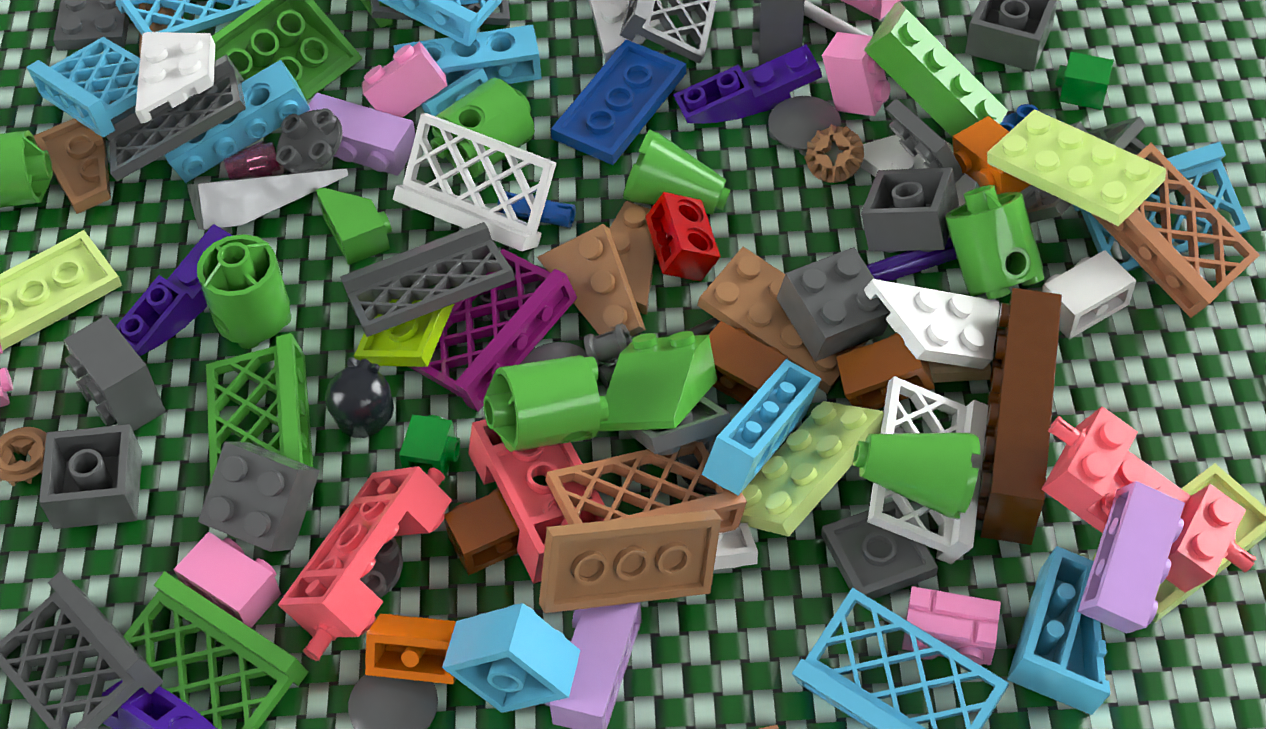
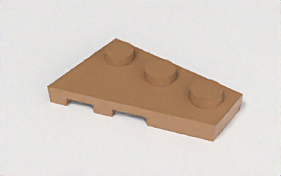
M74 118L34 135L38 147L43 151H48L52 162L53 174L76 214L111 199L105 137H101Z
M625 201L609 230L640 313L647 315L654 257L656 255L645 218L650 209Z
M601 224L537 257L548 272L551 273L554 269H557L567 275L577 296L573 303L599 335L615 330L616 325L620 323L627 327L631 337L646 330L611 232L607 226Z

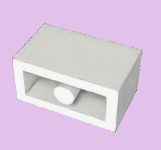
M1104 250L1091 258L1085 257L1081 259L1074 268L1061 275L1055 274L1043 284L1042 292L1062 294L1059 330L1068 339H1071L1128 306L1137 280Z

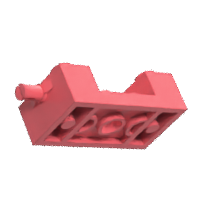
M1103 406L1078 424L1076 428L1064 421L1060 416L1051 424L1048 432L1066 443V446L1041 490L1102 534L1116 491L1132 482L1138 481L1185 502L1180 517L1184 521L1183 529L1178 539L1172 543L1168 559L1171 561V567L1166 577V580L1184 593L1213 578L1223 558L1229 560L1244 573L1253 566L1256 557L1235 543L1236 530L1246 509L1211 484L1191 496L1128 450L1138 432Z
M486 419L473 422L468 454L483 484L496 482L520 529L517 552L533 584L541 582L546 529L550 526L568 525L549 487L537 484L533 478L539 475L546 477L549 471L580 465L582 462L571 442L510 452L504 446L500 436L488 427ZM574 481L562 484L565 490L583 496L587 489V486ZM593 490L589 500L605 506L598 491ZM584 510L579 516L583 523L604 521V518Z
M417 466L373 472L278 604L281 609L313 637L306 648L303 649L307 657L314 661H319L329 644L335 641L336 638L360 637V635L370 629L375 621V613L383 601L360 578L371 571L376 562L374 557L381 547L394 536L431 533L441 525L445 518L443 513L452 502V499L439 487L445 479L441 471L436 468H430L426 474Z

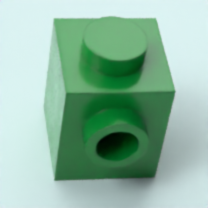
M1070 52L1067 66H1059L1055 86L1062 87L1059 102L1102 110L1114 60Z
M412 414L399 454L402 468L419 466L426 474L430 468H436L444 474L446 479L450 463L456 462L459 457L461 444L460 438L455 437L452 420H447L437 415L420 416Z

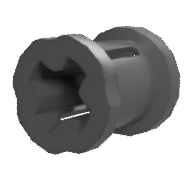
M623 323L617 324L615 330L598 336L588 334L584 337L587 356H593L598 367L604 365V362L618 358L619 354L632 342L631 335Z

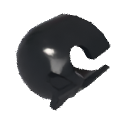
M349 357L346 361L348 367L336 373L328 384L325 395L326 406L342 433L353 438H366L380 432L391 420L394 412L392 394L387 380L378 372L380 368L378 364L370 363L367 359L357 360Z

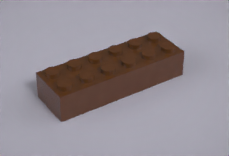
M1012 288L1009 304H1001L994 344L995 359L992 361L989 381L992 385L987 401L988 421L976 520L982 521L980 534L982 538L1032 545L1045 497V492L1041 489L1046 482L1050 440L1048 429L1051 426L1062 294Z

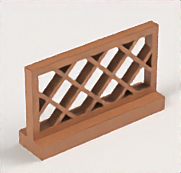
M1150 143L1137 156L1144 159L1147 157L1150 162L1166 168L1165 181L1159 186L1160 203L1144 201L1119 226L1094 214L1092 215L1184 312L1192 318L1217 298L1219 293L1258 258L1260 254L1171 162ZM1169 189L1181 192L1185 197V206L1170 204ZM1144 210L1161 212L1162 228L1154 227L1145 218ZM1170 214L1185 215L1187 231L1172 230ZM1196 217L1206 218L1210 222L1213 235L1197 233ZM1172 239L1188 241L1189 257L1182 256L1172 246ZM1198 242L1214 245L1215 260L1199 258ZM1223 245L1233 246L1244 259L1240 263L1225 261ZM1200 267L1215 269L1216 285L1214 287L1200 275Z
M697 441L682 445L681 449L673 454L659 455L646 449L549 471L545 479L568 525L583 523L579 517L583 510L604 518V521L715 510L721 518L719 533L736 530L739 527L747 503L742 493L738 496L702 475L710 454L703 442ZM694 454L700 466L697 470L677 462L676 459L680 456ZM652 464L664 469L661 477L658 478L638 469L641 465ZM612 472L625 477L626 480L622 487L600 479L602 474ZM672 472L692 480L689 488L685 489L666 481L669 473ZM632 480L654 489L650 499L628 490ZM574 481L587 486V489L583 496L565 490L562 484ZM700 483L715 489L717 494L705 497L695 493L694 490L697 484ZM593 490L616 498L611 508L589 500ZM663 492L683 501L682 503L667 506L657 502L656 499L659 493ZM621 501L642 508L644 511L627 515L617 511Z

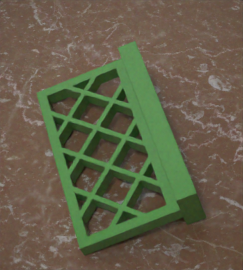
M292 333L277 336V346L206 364L210 483L222 451L221 445L231 433L241 437L242 440L240 442H249L313 467L305 354ZM274 361L275 366L265 378L254 374L262 363ZM232 371L239 373L227 388L219 385L218 375ZM250 379L259 385L245 400L236 395V393ZM269 390L277 395V399L265 411L256 406V404ZM230 400L241 405L228 421L220 417V412ZM251 411L260 416V418L246 432L237 426ZM271 422L279 427V432L266 444L259 440L258 437Z
M165 571L154 584L159 591L123 635L132 647L145 645L146 662L155 672L178 667L179 686L166 690L175 696H180V699L188 705V693L210 689L212 709L198 713L206 719L213 718V726L217 729H222L221 716L244 711L245 721L242 729H259L292 683L299 686L309 673L297 658ZM165 606L173 612L174 628L153 633V620ZM183 619L189 622L190 624L183 626ZM201 631L205 633L207 650L185 655L184 635ZM175 638L177 657L155 662L154 642ZM215 641L223 646L215 648ZM232 653L238 655L240 672L218 677L216 657ZM208 659L209 679L188 684L186 664ZM247 662L256 668L248 670ZM268 675L277 681L265 697L251 700L249 679ZM241 681L243 702L221 707L219 686Z

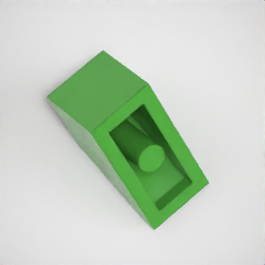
M323 187L316 190L322 216L348 265L390 249L387 234L392 232L391 224L384 211L378 213L371 199Z

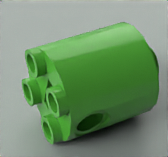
M495 77L488 79L435 115L438 118L517 148L531 140L535 133L534 122L530 114L531 106L527 98L519 90ZM432 126L435 138L430 141V145L434 150L446 142L440 129ZM451 133L452 136H453V139L458 136V135H455V134ZM464 139L456 144L464 162L478 156L471 140ZM484 146L486 151L490 149L489 147ZM449 148L437 154L441 159L446 157L454 168L457 167ZM497 151L488 157L494 166L506 156L504 153ZM479 161L468 167V171L473 179L484 173L485 168L482 162ZM460 172L457 173L458 177L464 181Z
M29 130L0 134V208L42 202L53 175L52 162L48 151H43L38 147L33 134Z
M994 185L978 187L964 193L965 204L948 212L945 219L966 290L969 291L970 295L976 296L986 293L987 299H996L1008 295L1011 292L1009 288L1020 283L1022 285H1031L1042 281L1045 278L1043 265L1022 193L1007 192L997 194Z
M233 235L214 242L202 253L197 263V277L214 325L220 335L231 342L238 343L242 348L251 349L258 346L260 342L275 336L283 327L291 322L290 301L276 254L269 243L257 236Z
M577 355L499 367L495 370L484 397V414L488 427L500 436L504 446L510 452L596 437L600 428V422L608 420L609 408L606 398L603 395L599 396L596 382L598 379V366L593 356L583 357Z

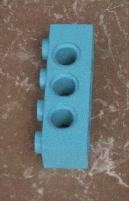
M533 25L479 32L469 47L450 37L418 41L422 43L445 73L447 86L476 68H483L488 79L495 77L505 81L507 84L542 79L539 50ZM418 42L394 45V51L396 53L405 45L410 44L414 46Z
M281 60L241 83L246 106L245 110L165 154L170 166L185 183L280 128L282 121L288 115L297 114L299 116L310 110L298 83Z
M786 359L716 437L702 475L717 483L720 487L739 496L805 417L821 382V378Z

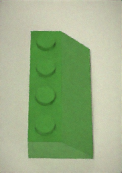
M899 1L893 5L864 49L951 137L987 116L1000 124L1008 112Z

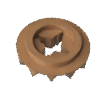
M831 124L827 129L817 130L814 138L807 142V151L804 157L809 170L816 178L825 182L836 183L852 177L859 170L864 159V146L858 134L847 126L836 127ZM833 141L839 150H843V152L837 154L836 166H834L828 155H824L831 150Z
M21 427L8 431L0 437V481H7L14 487L20 481L31 484L33 477L42 474L46 432L35 427ZM13 452L24 456L29 454L31 460L29 462H24L23 460L16 461Z

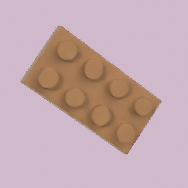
M743 246L699 297L697 306L719 321L733 328L736 327L744 330L751 338L762 344L777 348L784 356L788 357L789 361L820 377L821 382L818 388L828 394L841 377L836 356L850 352L856 347L865 346L868 341L815 362L777 300L785 274Z
M715 510L547 527L539 605L545 614L710 594L721 518Z

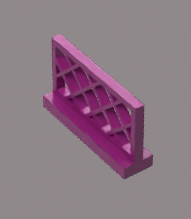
M502 249L500 252L508 264L516 269V280L454 303L435 350L440 349L441 360L429 362L428 367H409L462 397L466 405L477 412L484 405V397L495 370L499 367L520 364L577 299L565 273L557 269L550 273L505 249ZM538 280L543 282L535 292L524 293V284ZM517 286V297L498 301V290ZM491 293V303L472 308V302L477 296ZM519 307V310L509 321L500 323L499 312ZM492 314L493 325L474 329L473 318ZM466 320V331L447 336V330L453 323ZM494 335V338L484 349L475 351L474 340ZM467 342L468 353L448 357L449 346ZM468 364V368L456 381L450 378V368Z

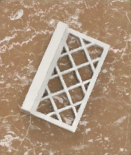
M421 113L402 185L396 186L392 200L465 229L485 222L492 240L517 250L525 251L536 248L539 245L542 233L537 230L557 162L428 113ZM430 125L440 129L446 142L432 150L427 139ZM451 133H453V134H455V135H458V136L453 139V136H452ZM464 139L472 141L478 156L467 162H464L456 145ZM484 146H487L490 149L486 151ZM449 148L457 167L444 174L436 155ZM497 151L505 154L511 167L499 175L496 174L488 157ZM516 158L523 160V162L518 164ZM428 160L436 179L429 183H424L417 180L416 177L420 164ZM481 161L490 180L476 187L468 167ZM529 164H534L542 167L543 170L539 184L530 188L521 169ZM460 172L468 192L457 196L453 194L447 179ZM514 173L522 193L508 199L500 180ZM491 185L501 203L492 209L485 207L479 194L481 190ZM471 196L473 201H470L467 198ZM524 197L531 209L528 223L517 219L511 204ZM504 209V211H505L506 214H503V213L498 212V211Z
M895 376L888 381L880 434H894V429L902 426L906 433H919L912 421L921 416L932 433L975 434L979 437L980 455L972 454L971 462L972 467L979 468L969 507L965 513L959 512L960 519L958 520L946 517L925 506L915 511L906 497L888 489L885 491L886 488L873 483L867 522L936 549V559L952 564L973 548L988 405L973 400L965 406ZM899 394L909 397L918 411L908 415L898 400ZM938 409L952 415L950 428L944 430L933 413L934 410ZM892 496L904 517L897 519L882 513L884 499ZM929 511L939 526L938 534L927 531L918 516Z

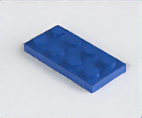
M625 39L551 128V139L614 165L686 75V63Z

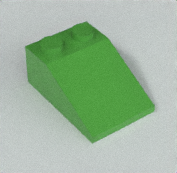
M682 331L670 337L657 338L656 334L653 333L634 337L632 342L619 354L605 396L609 408V417L607 421L600 422L599 431L675 429L718 380L709 335L694 336L692 331Z

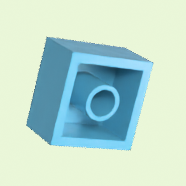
M520 603L456 621L442 668L501 713L569 698L581 650L566 639L563 633L554 629L540 618L532 608Z

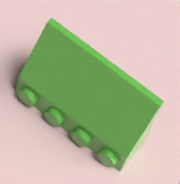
M262 0L212 36L215 43V61L227 54L244 80L281 60L298 83L306 101L310 100L316 93H319L363 59L314 0Z

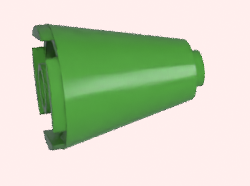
M649 130L639 149L640 154L637 161L633 164L623 192V198L629 200V202L654 205L662 193L667 192L702 200L706 214L713 215L716 208L723 211L731 191L724 187L727 180L660 133Z
M971 433L869 434L865 442L858 441L853 465L859 467L861 477L946 517L958 520L960 519L959 512L965 513L974 493L979 468L972 467L971 457L972 454L980 455L979 437Z

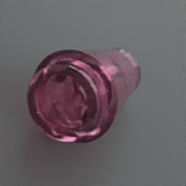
M262 140L225 158L224 164L229 179L273 176L274 171L281 170V166L276 160L277 152L273 141L264 144Z

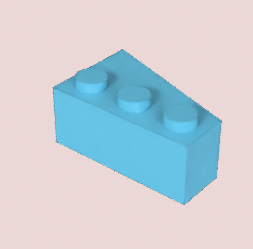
M1056 546L1039 571L1007 680L1093 715L1110 695L1109 681L1105 679L1104 656L1107 652L1106 641L1102 640L1101 623L1078 612L1094 561Z

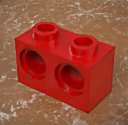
M663 192L645 216L662 274L702 281L721 257L703 202L699 199Z

